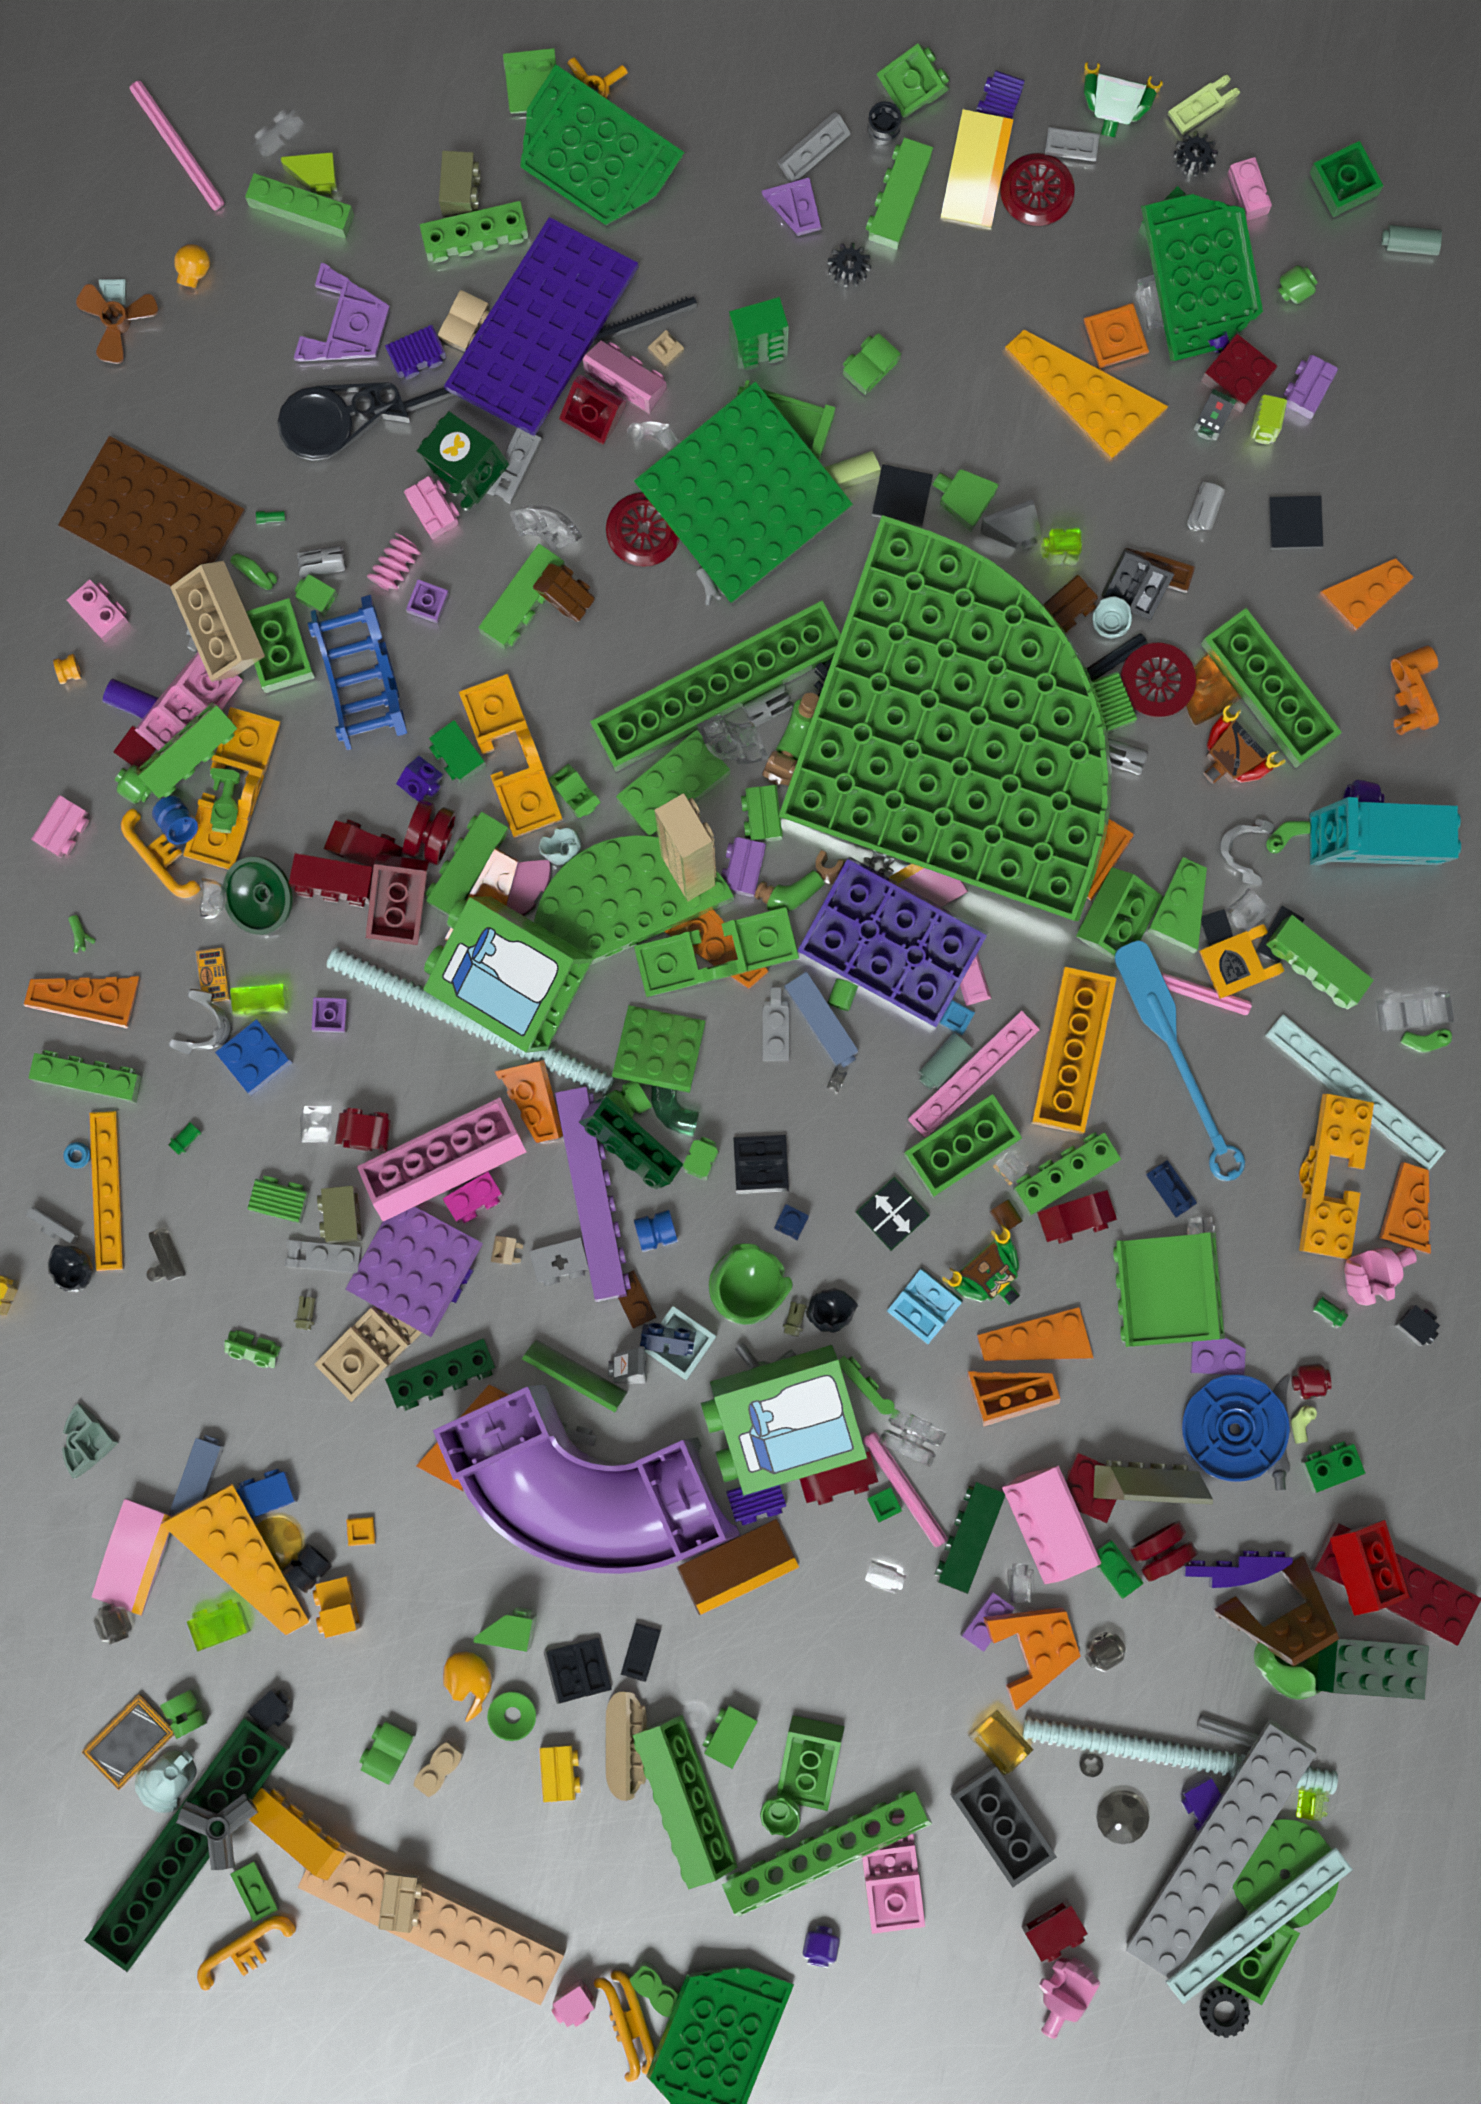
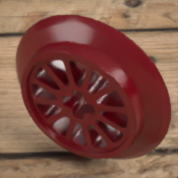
M1032 153L1021 156L1008 166L1001 180L1000 194L1006 210L1016 220L1027 225L1044 226L1056 222L1067 213L1074 200L1075 185L1069 169L1059 159L1043 153ZM1035 168V177H1033L1029 169ZM1039 168L1046 169L1042 177L1039 176ZM1049 171L1054 174L1050 178L1045 179ZM1022 173H1025L1026 176L1028 177V179H1026V178H1024V177H1022V176H1020V175H1021ZM1056 179L1059 182V184H1050ZM1019 181L1025 186H1016V182ZM1033 184H1035L1036 186L1042 184L1043 192L1037 191L1036 193H1034ZM1050 190H1059L1060 194L1057 195ZM1017 192H1026L1021 196L1017 194ZM1047 196L1054 199L1055 202L1051 203ZM1031 197L1028 204L1022 202L1024 199ZM1033 200L1037 201V208L1030 207ZM1040 200H1043L1047 207L1041 208Z
M634 493L619 500L611 509L606 521V536L613 552L623 561L641 567L653 566L665 561L675 551L680 540L663 517L652 522L659 512L644 493ZM637 508H644L643 517L640 516ZM647 508L654 510L649 518H647ZM631 510L634 511L637 520L628 514ZM626 518L633 524H625L622 521ZM663 522L665 523V526H666V528L654 527V526L659 525V524H661V523H663ZM640 523L643 526L649 525L648 534L638 532ZM622 529L633 530L626 534H622ZM654 532L664 533V539L660 538ZM634 535L635 538L632 540L631 543H628L625 540L626 538ZM651 538L655 539L660 544L654 546ZM638 539L641 540L640 549L633 547ZM644 540L648 542L651 549H643Z
M1156 642L1143 645L1129 655L1121 671V680L1132 707L1147 716L1166 717L1173 715L1190 702L1195 692L1196 673L1191 660L1182 650L1167 643ZM1158 659V669H1155L1152 660ZM1162 660L1169 662L1165 670L1161 669ZM1148 662L1151 672L1142 665ZM1171 666H1174L1177 670L1170 674L1166 673ZM1140 670L1148 677L1137 676V671ZM1155 674H1159L1160 678L1165 679L1161 687H1157L1156 683L1151 682ZM1176 675H1179L1180 681L1169 679ZM1136 680L1147 682L1141 686H1136ZM1168 685L1179 686L1178 692H1176ZM1149 687L1150 689L1145 696H1142L1139 690ZM1165 690L1171 693L1174 697L1168 699ZM1152 691L1155 692L1154 702L1147 699ZM1158 692L1161 693L1164 702L1157 701Z

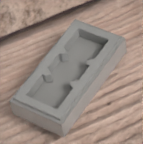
M1048 127L1045 155L1096 162L1100 134Z
M30 1207L26 1213L27 1217L43 1226L41 1228L42 1232L52 1238L58 1235L72 1244H75L79 1238V1234L37 1208Z

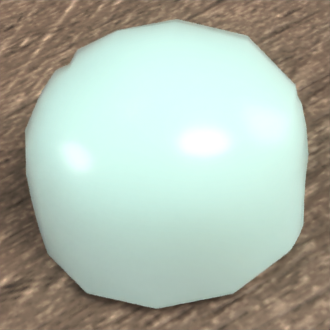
M1116 596L1102 599L1093 612L1094 629L1101 636L1109 639L1123 636L1132 623L1130 606L1124 599Z
M569 827L563 829L555 828L553 836H543L541 838L538 848L540 854L551 863L565 865L580 852L581 839L579 834Z

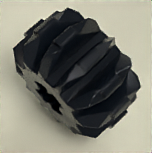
M1194 131L1193 137L1186 133L1183 136V141H1177L1176 147L1178 150L1174 151L1173 155L1179 159L1176 163L1177 167L1185 166L1184 174H1187L1189 170H1193V175L1196 177L1199 174V170L1207 174L1209 171L1208 167L1215 166L1216 161L1214 158L1218 156V150L1213 149L1216 144L1215 140L1207 142V133L1202 138L1199 137L1198 131ZM1192 151H1197V155H1199V157H1195V154Z
M851 242L850 248L847 249L846 245L842 243L840 244V251L837 249L832 250L831 254L833 257L828 258L827 264L832 266L828 270L829 275H836L834 278L835 283H839L843 279L844 287H848L849 281H852L854 286H858V278L864 281L867 279L865 272L871 271V265L868 264L870 255H863L865 249L863 246L855 250V243ZM851 261L850 264L854 263V267L850 269L848 265L845 267V262Z

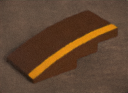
M777 1519L676 1568L698 1615H702L799 1568Z

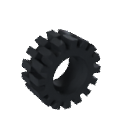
M1216 1986L1214 1990L1211 1988L1208 1991L1209 1993L1203 1996V2002L1200 2003L1199 2007L1203 2024L1218 2037L1229 2038L1231 2035L1233 2037L1237 2036L1239 2031L1243 2032L1245 2024L1248 2025L1249 2023L1248 2016L1250 2015L1248 2002L1241 1993L1228 1986ZM1223 2001L1232 2003L1235 2008L1234 2017L1227 2022H1221L1216 2019L1214 2013L1217 2004Z

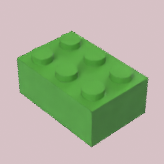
M289 598L246 611L265 655L254 663L261 688L265 693L315 678L295 610Z

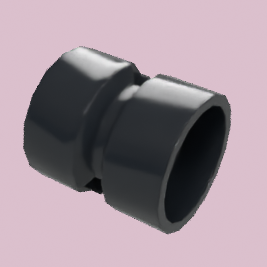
M882 101L876 103L869 112L867 132L870 139L878 145L886 146L892 144L900 135L902 115L900 109L895 104Z
M309 1543L297 1553L298 1559L291 1560L282 1570V1573L306 1594L317 1583V1576L323 1577L332 1567L328 1559Z

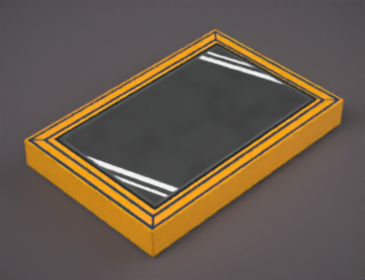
M139 1694L82 1751V1754L120 1790L174 1736L170 1724Z

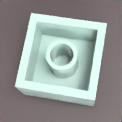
M672 1306L661 1324L667 1328L685 1327L692 1332H696L693 1354H687V1357L669 1354L670 1344L665 1343L663 1352L645 1350V1352L687 1381L717 1336Z

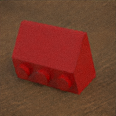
M1385 1520L1330 1537L1332 1551L1335 1554L1340 1576L1344 1582L1348 1601L1354 1616L1379 1611L1410 1598Z

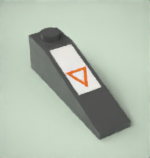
M644 1347L614 1354V1361H609L608 1377H613L614 1383L646 1384V1354Z

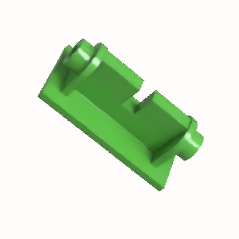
M239 1330L229 1332L228 1338L224 1342V1352L228 1353L230 1357L238 1360L244 1358L253 1361L255 1365L262 1368H275L276 1357H278L281 1347L277 1346L276 1342L259 1337L255 1346L252 1345L254 1335Z

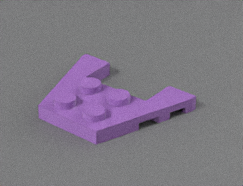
M321 263L315 283L316 288L339 293L340 297L327 342L300 336L294 360L300 362L376 357L390 306L365 289L358 287L342 274H338L330 266Z

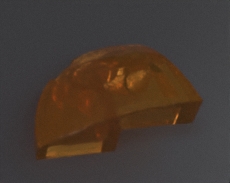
M1208 654L1194 668L1196 688L1192 699L1186 705L1188 714L1195 726L1223 712L1229 703L1235 704L1241 699L1240 695Z

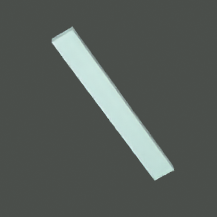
M1282 1015L1266 1034L1270 1040L1337 1096L1374 1103L1371 1124L1424 1169L1430 1170L1446 1151L1285 1015Z
M1334 1847L1165 1982L1181 2003H1186L1353 1869L1337 1848Z

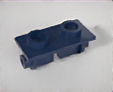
M1168 1160L1146 1174L1175 1218L1197 1204Z
M659 1323L643 1324L640 1346L645 1347L644 1350L663 1352L664 1343L670 1344L669 1354L687 1357V1354H693L696 1332H692L685 1327L667 1328Z

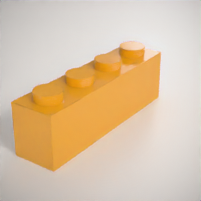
M261 1788L252 1800L259 1812L250 1818L249 1821L311 1874L328 1881L346 1855L339 1848L341 1843L330 1835L326 1837L322 1834L321 1830L323 1828L311 1819L307 1821L303 1818L304 1812L294 1804L289 1806L284 1802L286 1797L274 1788L272 1791Z

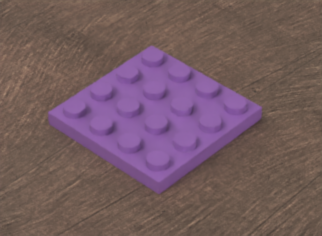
M414 1206L382 1222L358 1265L357 1273L353 1274L345 1290L432 1337L483 1243Z

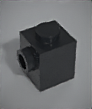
M1411 1305L1395 1324L1400 1331L1418 1346H1424L1425 1343L1430 1345L1439 1335L1436 1330L1440 1327L1436 1322L1437 1316L1427 1308L1422 1310L1417 1305Z
M273 1688L247 1712L264 1731H267L273 1724L279 1727L290 1717L287 1712L292 1708L288 1704L291 1700L281 1689L277 1692Z

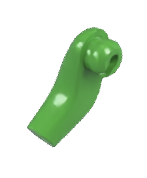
M239 553L231 557V564L262 589L271 590L273 588L272 585L277 583L276 575L271 571L265 574L254 560Z
M1287 821L1281 824L1266 842L1268 851L1279 853L1293 836L1310 834V821Z
M1441 1028L1426 1036L1405 1031L1400 1043L1420 1053H1427L1450 1044L1452 1033L1446 1028Z

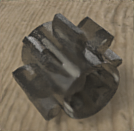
M872 850L873 857L871 859L864 857V861L872 869L875 868L872 862L883 861L885 869L880 868L877 872L883 875L894 873V870L889 868V865L895 861L894 858L887 859L886 854H877L875 850Z

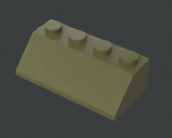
M1106 1461V1466L1095 1465L1094 1498L1213 1505V1498L1199 1471H1188V1465L1172 1464V1470L1166 1469V1464L1150 1463V1468H1144V1463L1128 1462V1467H1122V1461Z

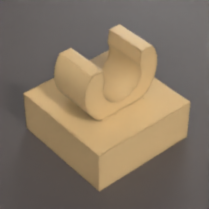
M665 330L648 346V351L667 368L684 352V347Z
M495 1236L490 1262L507 1265L520 1263L521 1259L515 1258L513 1255L515 1248L523 1249V1245L516 1243L514 1238Z

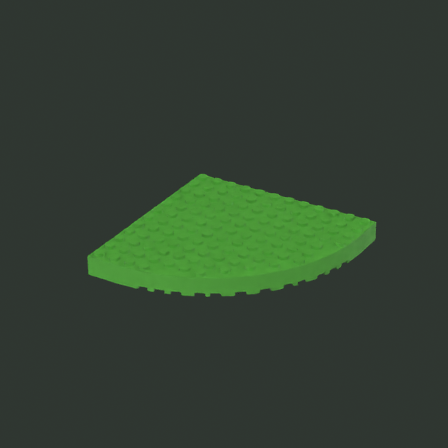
M882 515L779 817L1073 921H1079L1100 861L1106 839L1111 806V760L1108 734L1100 702L1088 671L1070 638L1050 611L1008 572L963 544L934 532Z

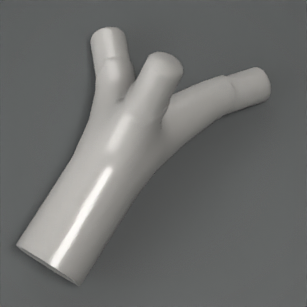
M701 568L696 574L705 588V604L710 605L712 595L717 600H720L721 596L718 592L722 593V591L706 571Z

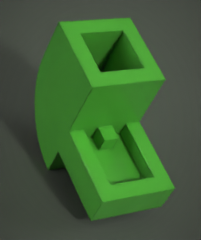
M569 763L548 778L554 789L577 818L591 814L596 806L601 803Z

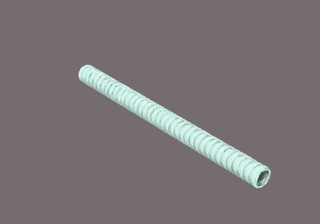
M338 946L330 953L327 960V968L331 969L334 967V971L339 972L340 970L342 975L349 974V978L353 979L355 977L357 982L364 981V985L368 986L370 984L372 989L379 988V992L383 993L385 991L387 996L394 995V999L400 998L402 1003L409 1002V1006L415 1005L417 1010L424 1009V1013L430 1012L432 1017L439 1016V1020L445 1019L447 1024L451 1022L454 1027L460 1026L462 1031L466 1029L469 1034L475 1033V1037L479 1038L481 1036L484 1041L490 1040V1044L494 1045L496 1043L499 1048L503 1046L505 1051L509 1052L511 1050L514 1055L518 1053L520 1058L526 1057L529 1062L532 1060L535 1062L544 1060L546 1068H550V1072L557 1071V1075L561 1076L563 1074L565 1079L572 1078V1082L576 1083L578 1081L580 1086L587 1085V1089L591 1090L593 1088L595 1093L602 1092V1096H606L614 1084L615 1078L612 1075L608 1076L606 1071L602 1073L600 1068L593 1069L591 1064L585 1065V1061L578 1062V1058L574 1057L572 1059L570 1054L563 1055V1051L559 1050L557 1052L555 1047L548 1048L547 1051L525 1053L422 989L421 985L415 986L413 981L407 982V978L403 977L400 979L398 974L392 975L391 971L385 972L383 967L379 969L376 964L370 965L368 960L364 962L361 957L355 958L353 953L349 955L346 950L340 951Z
M1029 1716L1024 1721L1022 1732L1023 1740L1026 1741L1030 1738L1032 1742L1040 1740V1743H1044V1741H1047L1049 1745L1056 1743V1746H1061V1744H1064L1066 1748H1069L1070 1745L1073 1746V1749L1081 1747L1083 1751L1087 1748L1090 1752L1097 1750L1100 1754L1104 1751L1106 1755L1114 1753V1756L1117 1757L1121 1754L1123 1758L1130 1756L1131 1759H1135V1757H1138L1140 1761L1147 1759V1762L1155 1760L1156 1764H1159L1160 1761L1164 1765L1172 1763L1173 1767H1176L1178 1764L1181 1768L1188 1766V1769L1191 1770L1195 1767L1197 1771L1205 1769V1772L1208 1773L1210 1770L1214 1774L1221 1772V1775H1226V1773H1229L1231 1777L1234 1776L1246 1757L1245 1754L1238 1756L1237 1753L1229 1755L1228 1751H1225L1224 1754L1220 1750L1213 1752L1211 1748L1207 1751L1204 1747L1196 1749V1746L1193 1745L1189 1748L1187 1744L1180 1746L1179 1743H1175V1745H1172L1170 1741H1167V1743H1163V1740L1155 1742L1154 1738L1147 1740L1146 1737L1138 1739L1137 1735H1134V1737H1130V1734L1122 1736L1120 1732L1117 1735L1113 1731L1105 1733L1103 1729L1099 1732L1096 1728L1089 1730V1727L1086 1726L1084 1729H1081L1080 1725H1076V1727H1072V1724L1064 1726L1063 1722H1060V1724H1056L1055 1721L1048 1723L1046 1719L1043 1722L1039 1721V1718L1031 1720ZM1308 1766L1296 1788L1300 1789L1303 1786L1305 1790L1312 1788V1791L1315 1792L1320 1789L1321 1793L1329 1791V1794L1333 1795L1338 1783L1337 1771L1332 1770V1772H1329L1328 1769L1320 1771L1318 1767L1314 1770L1311 1766Z

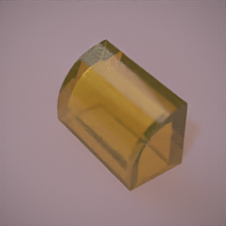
M998 1710L989 1715L968 1735L1003 1775L1012 1772L1034 1750Z

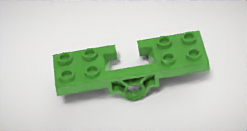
M787 907L722 923L724 937L731 935L733 937L738 960L729 961L721 965L699 969L693 945L703 943L700 930L688 931L683 934L634 946L646 997L800 959Z

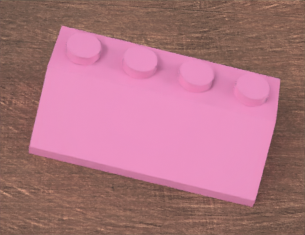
M1059 1466L1022 1474L1002 1487L1044 1584L1066 1580L1101 1564Z

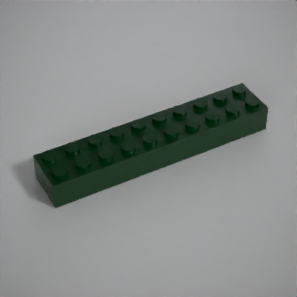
M246 1716L185 1801L187 1800L218 1814L244 1793L253 1800L291 1747L270 1731H264L256 1721ZM185 1801L84 1940L126 1972H129L134 1967L210 1861L207 1836L176 1823ZM214 1821L212 1829L216 1834L221 1835L225 1832V1825L221 1821Z

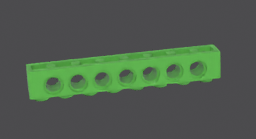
M910 1790L898 1794L896 1800L889 1804L882 1802L873 1806L871 1813L864 1816L862 1813L854 1815L847 1819L848 1824L838 1827V1825L829 1827L823 1831L824 1835L817 1839H814V1837L804 1839L799 1842L800 1847L792 1851L789 1848L776 1853V1858L767 1863L766 1860H762L751 1866L752 1870L744 1874L740 1871L728 1876V1881L721 1885L733 1913L739 1917L931 1825L932 1822L920 1795L915 1791L912 1793ZM903 1810L905 1814L904 1820L898 1824L893 1823L892 1816L894 1812ZM872 1822L880 1823V1831L876 1835H870L868 1832V1827ZM854 1833L856 1836L855 1844L851 1847H846L844 1838L846 1835ZM825 1845H830L832 1848L831 1855L826 1859H822L820 1856L821 1848ZM805 1856L808 1860L806 1868L797 1870L796 1861L798 1858ZM777 1868H782L783 1878L778 1882H774L772 1880L773 1871ZM752 1880H758V1891L750 1894L748 1884Z

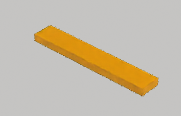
M117 1112L89 1113L96 1271L123 1270Z

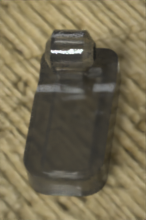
M163 1227L150 1232L149 1239L160 1264L148 1269L146 1273L148 1280L156 1282L166 1277L168 1281H173L185 1276L184 1267L167 1229Z

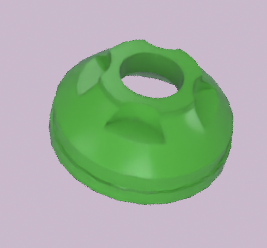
M503 1693L490 1704L487 1714L488 1725L491 1731L500 1739L518 1741L525 1738L532 1731L536 1722L535 1707L530 1699L521 1693ZM510 1707L517 1708L521 1713V1718L516 1723H509L505 1719V1711Z

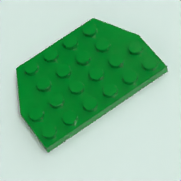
M555 64L527 108L520 167L608 226L656 198L685 152Z
M1187 194L1142 205V215L1170 361H1177L1222 349L1210 346L1208 340L1222 336L1224 331L1227 332L1230 340L1238 332L1246 328L1251 320H1255L1263 312L1244 208L1228 205L1216 200L1213 201L1195 194Z
M745 1965L687 1974L646 2077L670 2104H747L794 1984Z

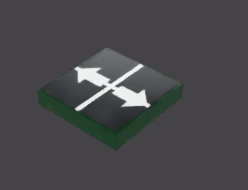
M895 1177L855 1212L890 1251L930 1216Z

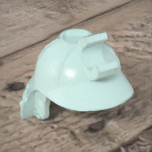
M176 1750L167 1752L148 1770L138 1771L135 1779V1791L143 1805L160 1813H168L178 1809V1797L189 1787L196 1774V1768L192 1761L194 1757L187 1750L184 1753Z

